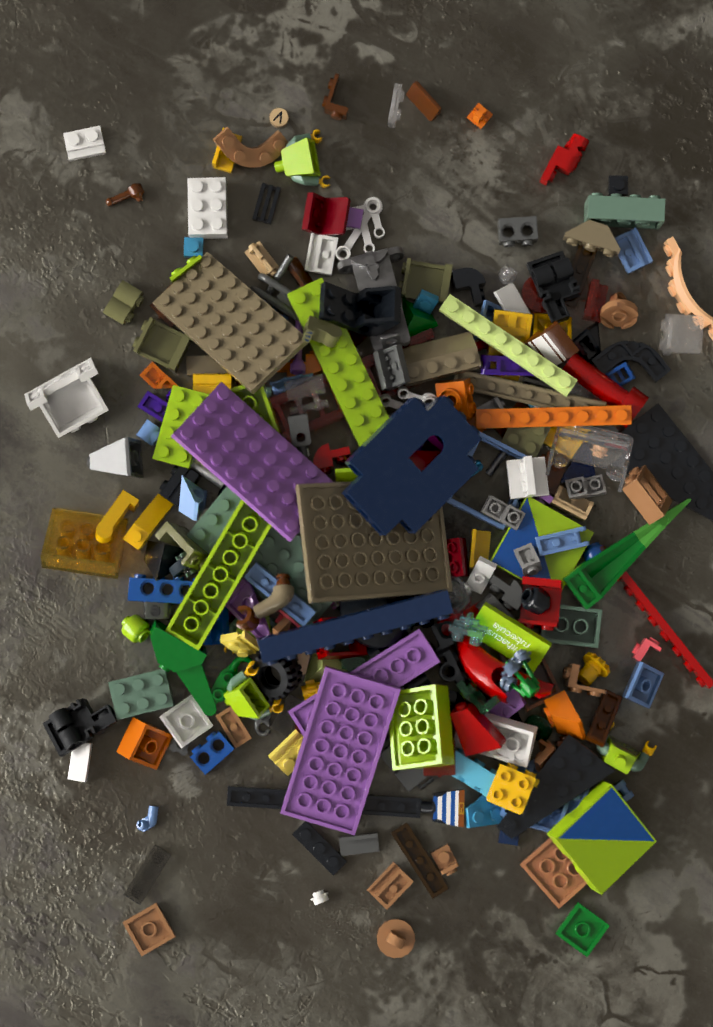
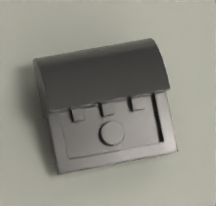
M401 344L373 353L382 391H392L402 387L403 384L411 382Z
M493 575L488 582L490 585L489 589L496 594H500V592L503 594L499 601L502 602L507 611L518 610L522 603L521 595L523 593L518 582L513 580L508 585Z

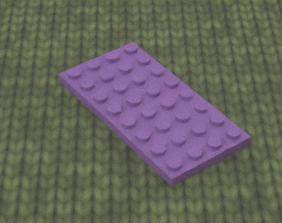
M222 382L171 436L289 542L300 531L295 485L333 482Z
M325 666L280 814L355 836L401 688Z

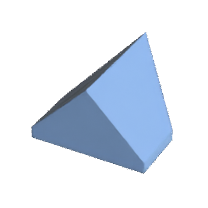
M182 475L179 511L190 519L197 521L206 507L207 490L201 489Z

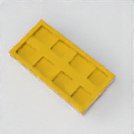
M494 309L492 322L524 343L530 337L533 314ZM489 345L487 355H503ZM490 361V368L496 369V362ZM492 375L523 382V376Z

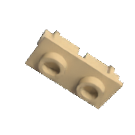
M260 241L256 244L252 243L244 253L260 273L273 278L279 269L278 264Z

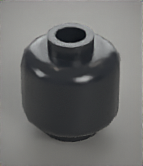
M537 586L525 589L521 595L523 607L534 614H542L550 607L549 593Z

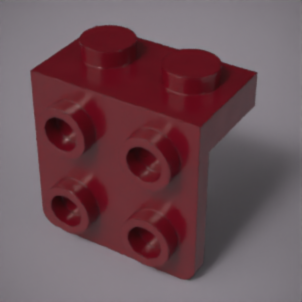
M308 192L302 230L318 235H344L348 221L350 198H325L314 192Z

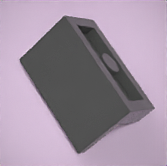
M377 832L355 834V836H339L341 856L380 852Z

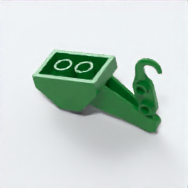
M155 619L150 628V638L157 663L160 664L159 667L167 672L170 670L176 672L204 714L207 716L214 715L216 713V704L225 700L224 694L227 691V685L231 678L237 674L240 663L247 662L249 664L253 660L250 657H236L229 666L220 672L210 689L202 666L207 656L206 647L202 645L198 651L166 632L167 625Z

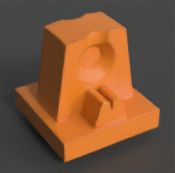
M478 103L467 116V119L482 129L493 114Z

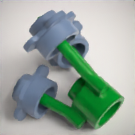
M521 649L514 653V657L511 660L505 662L503 666L505 670L501 673L504 676L500 680V687H502L501 690L503 692L505 690L510 692L512 689H515L523 697L531 698L540 690L538 686L540 682L535 678L527 664L531 660V651L527 652V650ZM521 666L525 667L531 680L529 678L524 679L518 672ZM513 674L521 681V688L516 685L517 679L513 677Z

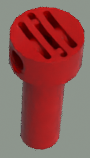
M577 353L569 359L562 369L576 378L578 384L597 398L606 401L608 406L631 405L632 420L649 399L647 395L635 386L628 392Z

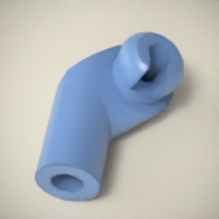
M149 806L148 816L139 820L136 824L138 830L148 831L156 825L158 806Z

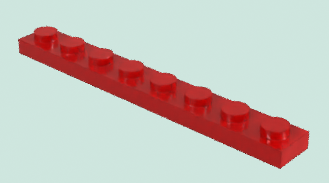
M625 571L617 580H621L625 585L623 587L624 591L628 596L633 595L641 612L645 611L649 616L647 619L653 627L657 626L661 632L659 634L662 639L672 644V651L677 657L681 656L685 661L683 665L690 673L692 671L697 676L695 680L702 688L705 686L710 689L713 686L712 678Z

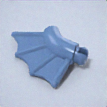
M298 374L292 377H283L269 384L272 386L273 394H283L301 388L303 382L313 377L314 374Z

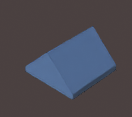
M636 662L622 697L650 709L664 673L643 662Z

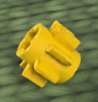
M314 679L305 681L306 685L301 686L304 700L317 693L320 682L315 683Z

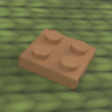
M157 902L122 922L141 957L176 937Z

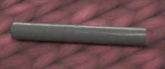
M287 254L273 279L280 282L294 259L292 255ZM269 285L265 292L272 295L275 288Z

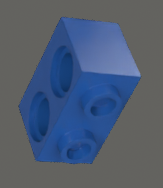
M213 731L206 738L208 741L203 746L199 744L191 751L193 755L190 758L205 775L235 749L221 731L218 733ZM220 739L224 742L222 750L214 748L215 740ZM202 752L209 755L208 763L200 761L199 756Z

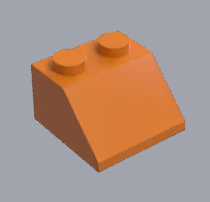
M565 690L544 700L546 707L543 710L551 728L555 727L559 734L570 735L581 740L585 739L586 735L582 721Z
M133 717L116 752L131 761L157 770L173 736L152 724Z

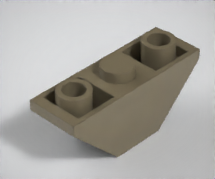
M588 220L565 232L563 240L571 246H577V244L585 246L584 249L591 252L601 251L607 257L618 256L621 250L608 225Z

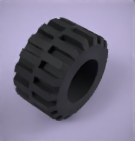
M261 655L255 658V663L251 668H260L256 675H249L265 698L280 700L299 687L298 685L302 681L300 677L303 676V672L300 671L302 668L301 664L297 663L298 658L286 660L285 657L278 659L279 662L276 664L267 665V663L262 662ZM271 666L277 669L281 681H278L272 675Z

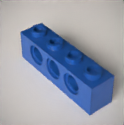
M134 574V578L129 577L128 601L181 604L185 597L182 589L185 586H191L195 578H192V581H184V577H173V580H165V577L156 581L155 578L149 579L143 574ZM148 583H152L154 586V590L150 594H146L144 591V586ZM167 584L173 587V592L170 595H165L163 592V588Z

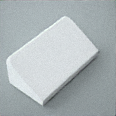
M510 283L493 292L503 310L531 314L514 283Z
M86 742L72 751L68 779L87 782L93 743Z

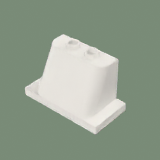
M92 358L83 361L24 394L30 411L40 407L58 438L69 432L78 431L81 425L87 422L92 423L98 419L99 415L109 411L92 380L93 376L99 374Z

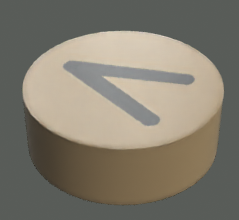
M276 108L270 113V122L274 127L283 128L287 125L289 117L284 109Z

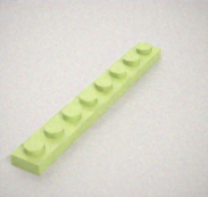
M449 294L440 307L439 312L565 397H567L578 381L451 294Z

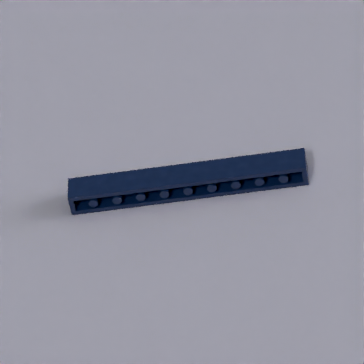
M442 589L256 638L262 662L267 663V665H273L279 662L278 659L285 657L286 660L297 658V654L304 652L305 655L314 654L317 652L316 649L324 647V650L335 648V644L343 642V645L354 643V639L362 637V640L373 638V634L381 632V635L392 633V629L400 627V630L411 628V624L419 622V625L430 623V619L436 617L438 620L449 618V614L453 613L448 590Z

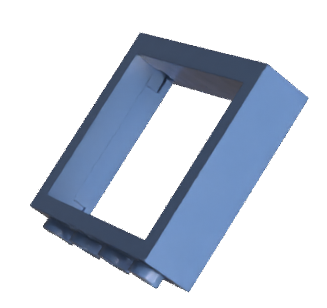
M482 432L479 433L482 442L515 459H522L524 456H527ZM478 444L467 454V456H473ZM452 497L446 502L499 530H504L505 527H508ZM510 498L507 504L517 509L521 503L519 499L510 500Z

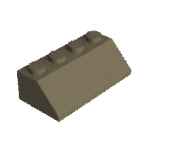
M471 332L402 348L411 381L405 384L406 387L477 370L482 366Z

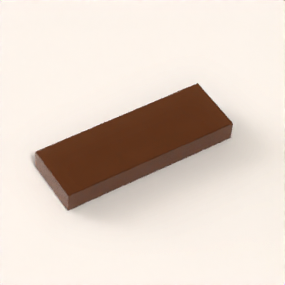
M607 690L606 694H602L585 740L600 747L605 745L622 701V696Z

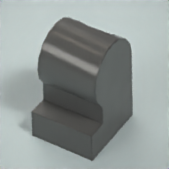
M144 602L143 619H172L173 604Z

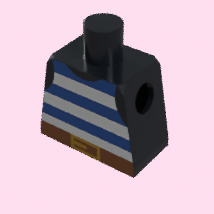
M456 789L433 793V801H421V813H432L433 822L464 827L465 790Z

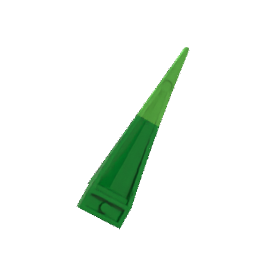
M690 498L668 510L664 517L651 525L645 524L578 565L562 579L585 610H588L603 598L641 553L691 501Z

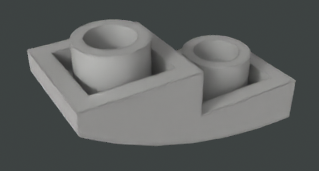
M602 474L587 478L581 476L565 480L569 499L589 498L607 494Z
M492 495L488 496L480 511L514 530L518 529L526 514Z

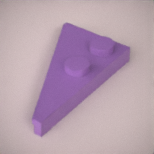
M243 578L225 606L238 620H244L247 614L243 615L238 611V606L244 605L253 609V606L259 603L251 583ZM265 617L260 619L256 629L250 631L256 638L272 635Z

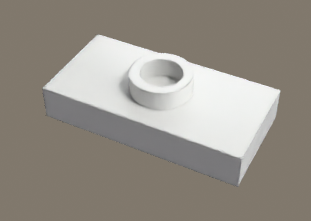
M480 556L465 587L482 595L497 564Z

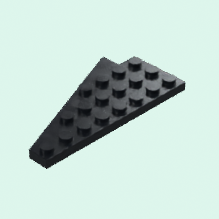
M657 403L634 421L632 425H629L613 438L624 454L610 465L628 476L629 472L635 467L641 468L646 465L672 500L680 504L690 498L691 501L687 504L686 508L713 522V471L660 404Z

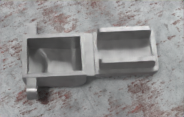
M399 246L368 251L365 254L339 261L337 267L340 274L354 272L359 292L365 288L397 286L391 262L401 260L404 257L402 247ZM402 304L400 323L378 336H370L374 351L384 350L397 344L405 347L411 342Z

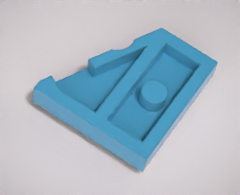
M481 795L474 803L464 808L466 828L499 824L503 819L500 816L502 807L488 802L487 797Z

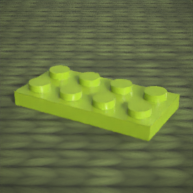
M176 385L172 386L152 459L187 469L191 468L193 456L171 436L209 394Z

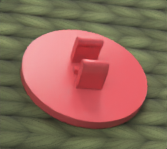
M279 610L276 612L279 616L275 623L278 624L285 617L291 621L290 624L295 628L301 627L284 611Z

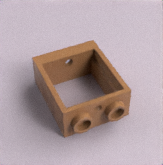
M646 465L641 468L635 467L624 480L625 484L622 490L647 523L651 525L665 516L672 503V499Z

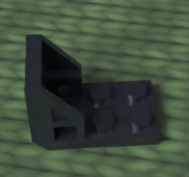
M325 281L321 284L319 319L366 337L378 336L400 323L402 288L397 286L365 288L356 294Z

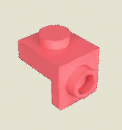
M651 637L649 639L643 638L640 644L637 643L634 646L632 659L641 662L649 647L660 652L662 650L659 646L660 643Z

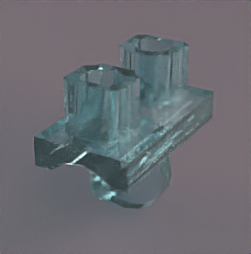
M469 612L467 617L460 616L459 620L455 619L453 624L449 625L448 631L452 632L453 641L462 642L464 636L468 635L470 636L469 644L479 646L482 643L483 637L488 632V627L479 625L480 620L474 619V613Z

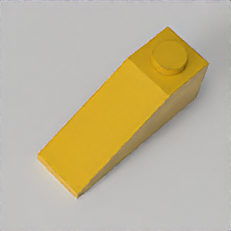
M157 494L131 526L123 540L141 551L174 504L160 494Z

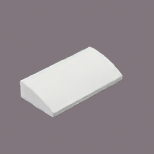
M481 711L503 734L506 742L502 748L479 754L527 768L538 727ZM456 732L453 746L463 749Z

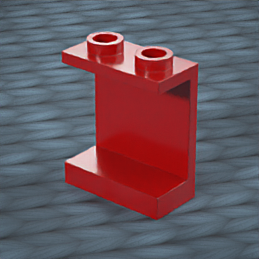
M523 576V591L531 586H537L549 593L551 604L544 613L534 614L526 610L521 603L520 619H518V622L530 629H534V625L542 626L541 630L553 631V627L558 628L563 581Z

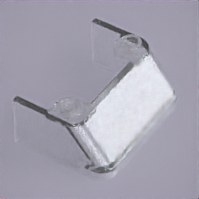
M559 426L556 429L545 475L550 474L552 465L562 468L567 466L569 461L607 469L606 475L611 480L620 481L618 492H622L634 440L627 434L592 426Z

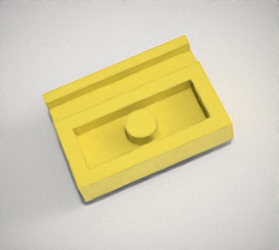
M242 631V634L234 632L220 635V643L238 657H248V655L256 654V651H259L257 640L246 631Z
M296 729L268 755L287 776L293 772L303 740V736Z

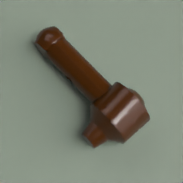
M134 183L127 191L106 199V205L111 207L130 197L138 202H142L144 190L141 183Z

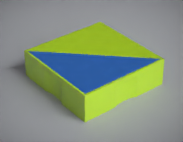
M531 497L524 498L518 508L526 513L517 530L508 527L490 561L497 564V569L511 577L522 580L524 575L513 550L532 543L541 562L542 570L536 575L527 577L562 580L574 570L587 546L539 557L535 537L583 526ZM589 529L579 532L582 542L590 541L594 534Z
M601 781L582 799L572 812L565 815L547 833L558 849L571 860L576 871L588 886L601 895L657 842L614 786L605 781Z

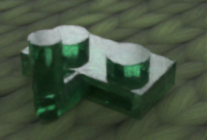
M461 680L456 684L465 699L473 703L483 715L501 701L495 695L487 702L485 693L480 689L477 690L472 683L467 684Z

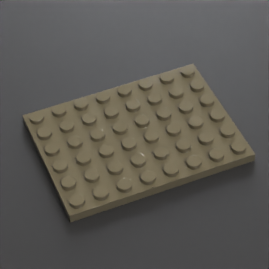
M351 482L295 485L309 603L423 595L442 589L448 590V593L453 592L443 507L416 533L409 534L398 523L387 535L380 536L341 493Z

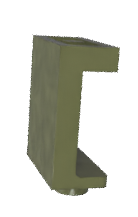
M407 258V263L403 262L401 271L402 274H405L404 281L399 283V287L402 288L401 298L416 300L423 289L439 296L437 304L442 305L448 297L453 265L445 264L443 266L413 261L411 258Z
M150 317L149 320L144 321L141 327L143 332L140 337H136L132 346L134 347L133 351L176 373L192 340L185 333L183 334Z
M166 521L155 534V537L159 541L181 547L187 553L181 564L200 571L209 554L187 536L189 530L186 527Z

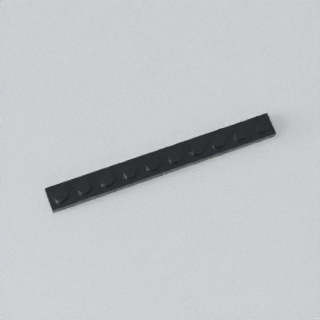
M228 786L227 806L281 809L287 790ZM367 795L362 814L420 818L421 798Z

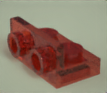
M592 278L589 284L583 320L596 323L601 322L600 310L606 302L609 287L599 284L600 280Z

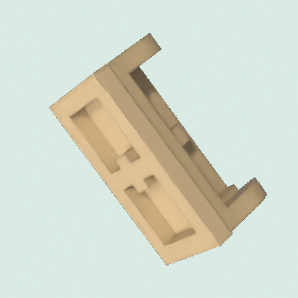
M559 485L550 503L583 522L587 519L594 505L592 501L585 498L569 499L567 489Z

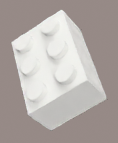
M226 177L187 178L189 237L203 239L228 238Z

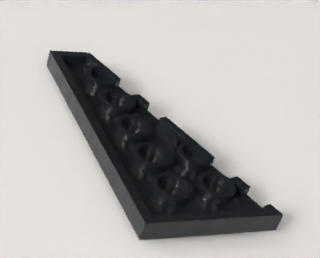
M568 735L535 777L540 781L537 787H533L524 812L517 814L509 810L497 825V828L513 839L615 772V770Z

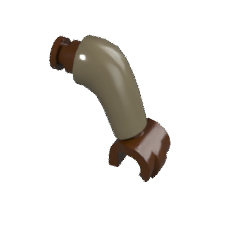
M284 573L278 574L276 576L278 581L276 586L273 587L271 595L253 606V609L244 605L238 606V611L243 615L247 614L244 620H238L236 627L240 630L252 631L258 627L260 619L287 606L294 596V586L289 581L291 576Z

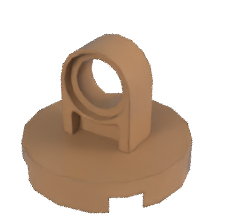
M621 292L610 296L609 302L604 304L600 310L602 324L610 329H614V326L626 329L632 327L637 322L638 307L633 302L627 300Z
M399 918L385 921L378 929L377 945L386 956L402 958L413 949L415 933L411 925L405 920Z

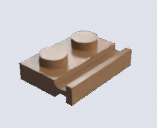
M393 861L367 888V891L387 910L414 881Z

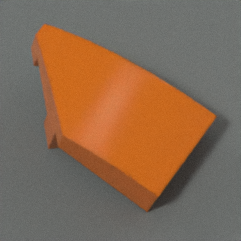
M151 362L139 374L153 389L172 388L173 385L178 386L154 362Z

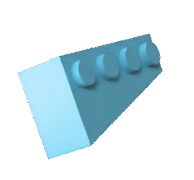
M459 748L458 751L454 749L455 764L439 766V768L487 797L497 771L493 768L490 771L485 769V763L477 758L473 761L468 756H465L462 749Z

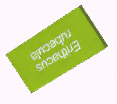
M487 602L484 603L467 633L510 660L514 657V653L521 649L527 650V652L531 651V660L527 664L532 673H534L552 645L550 641Z

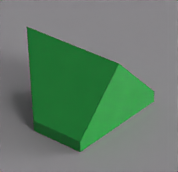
M403 298L402 308L410 338L438 326L432 314L414 308L413 303Z

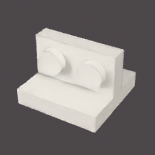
M524 456L522 459L506 461L510 500L549 495L545 457L532 458V456Z

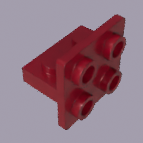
M462 537L446 539L451 578L469 576L466 539Z

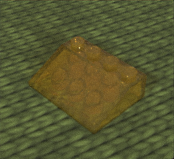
M52 508L41 553L42 568L118 579L125 544L123 538L126 535L128 518H122L114 529L112 538L108 543H100L96 540L95 533L98 524L105 515Z

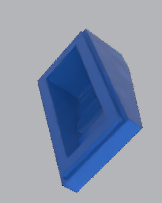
M627 361L605 374L608 377L610 376L620 386L636 378ZM624 368L629 378L626 379L620 369ZM615 372H617L619 377L621 378V383H619L614 375Z

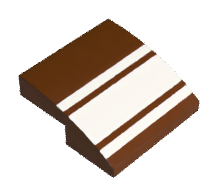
M557 321L543 332L538 330L524 342L525 345L556 366L579 351Z

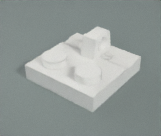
M192 695L159 717L181 749L213 727V724Z

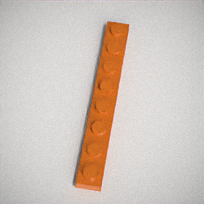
M631 405L476 409L477 429L632 425Z

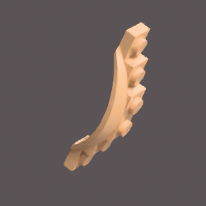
M671 237L664 242L665 246L663 247L668 257L671 256V259L666 263V271L670 277L673 276L674 278L668 283V291L672 297L675 296L679 312L681 314L684 313L685 317L693 314L692 320L695 326L700 327L701 330L708 327V334L713 340V317L702 310L689 293L682 275V251L674 237Z

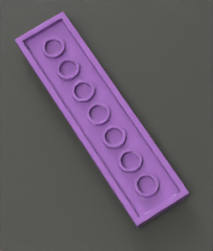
M419 628L349 673L401 687L438 664L440 659ZM317 693L288 711L303 736Z

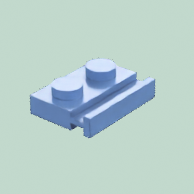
M637 228L615 237L621 249L618 256L627 274L653 262Z

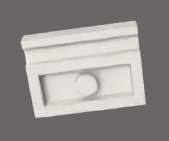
M100 125L63 133L69 161L106 154Z
M311 233L304 269L306 272L332 276L338 237Z

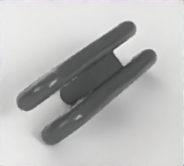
M260 273L258 280L267 283L280 292L277 298L256 286H251L250 289L259 297L298 321L287 298V294L292 292V290L272 277Z

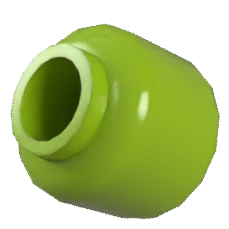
M127 616L122 621L121 632L131 642L142 643L150 635V625L141 616Z

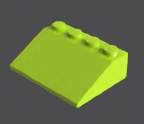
M435 684L400 690L389 725L393 771L455 764L448 686Z

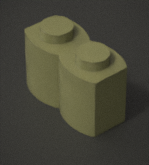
M122 280L103 313L123 326L126 323L129 324L134 317V309L136 306L139 308L144 301V297H142L144 293Z

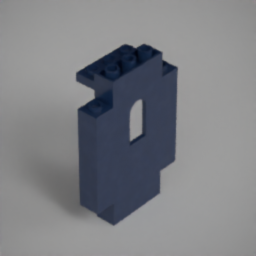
M440 396L427 404H424L419 398H409L345 461L346 465L357 477L341 493L380 536L387 535L398 523L409 534L416 533L479 470L475 459L470 455L467 456V454L481 441L480 432L475 426L470 425L466 421L467 417L461 411H457L449 397ZM433 435L440 437L443 441L442 451L420 471L409 457L429 437Z

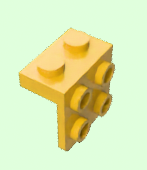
M507 763L506 766L500 764L488 792L487 801L514 813L522 814L533 787H537L540 780L536 779V774L525 770L524 773L517 771L518 766Z

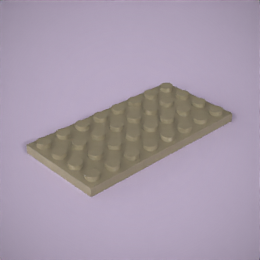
M208 252L202 256L200 262L181 275L152 302L162 314L252 394L256 393L308 344V342L302 341L303 334Z

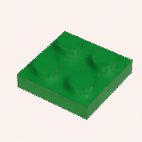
M577 902L555 934L588 957L610 925Z

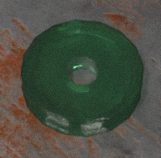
M531 715L524 722L539 728L537 729L536 741L540 739L546 741L552 734L550 723L539 715Z

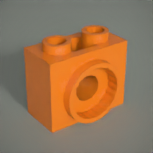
M470 378L443 380L435 383L437 397L445 396L450 398L454 396L456 404L453 406L457 411H461L467 419L475 416L476 403L473 402L472 396L474 386Z

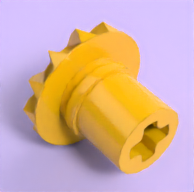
M588 652L583 656L585 664L579 671L578 681L584 686L589 687L597 677H607L610 673V667L596 653Z

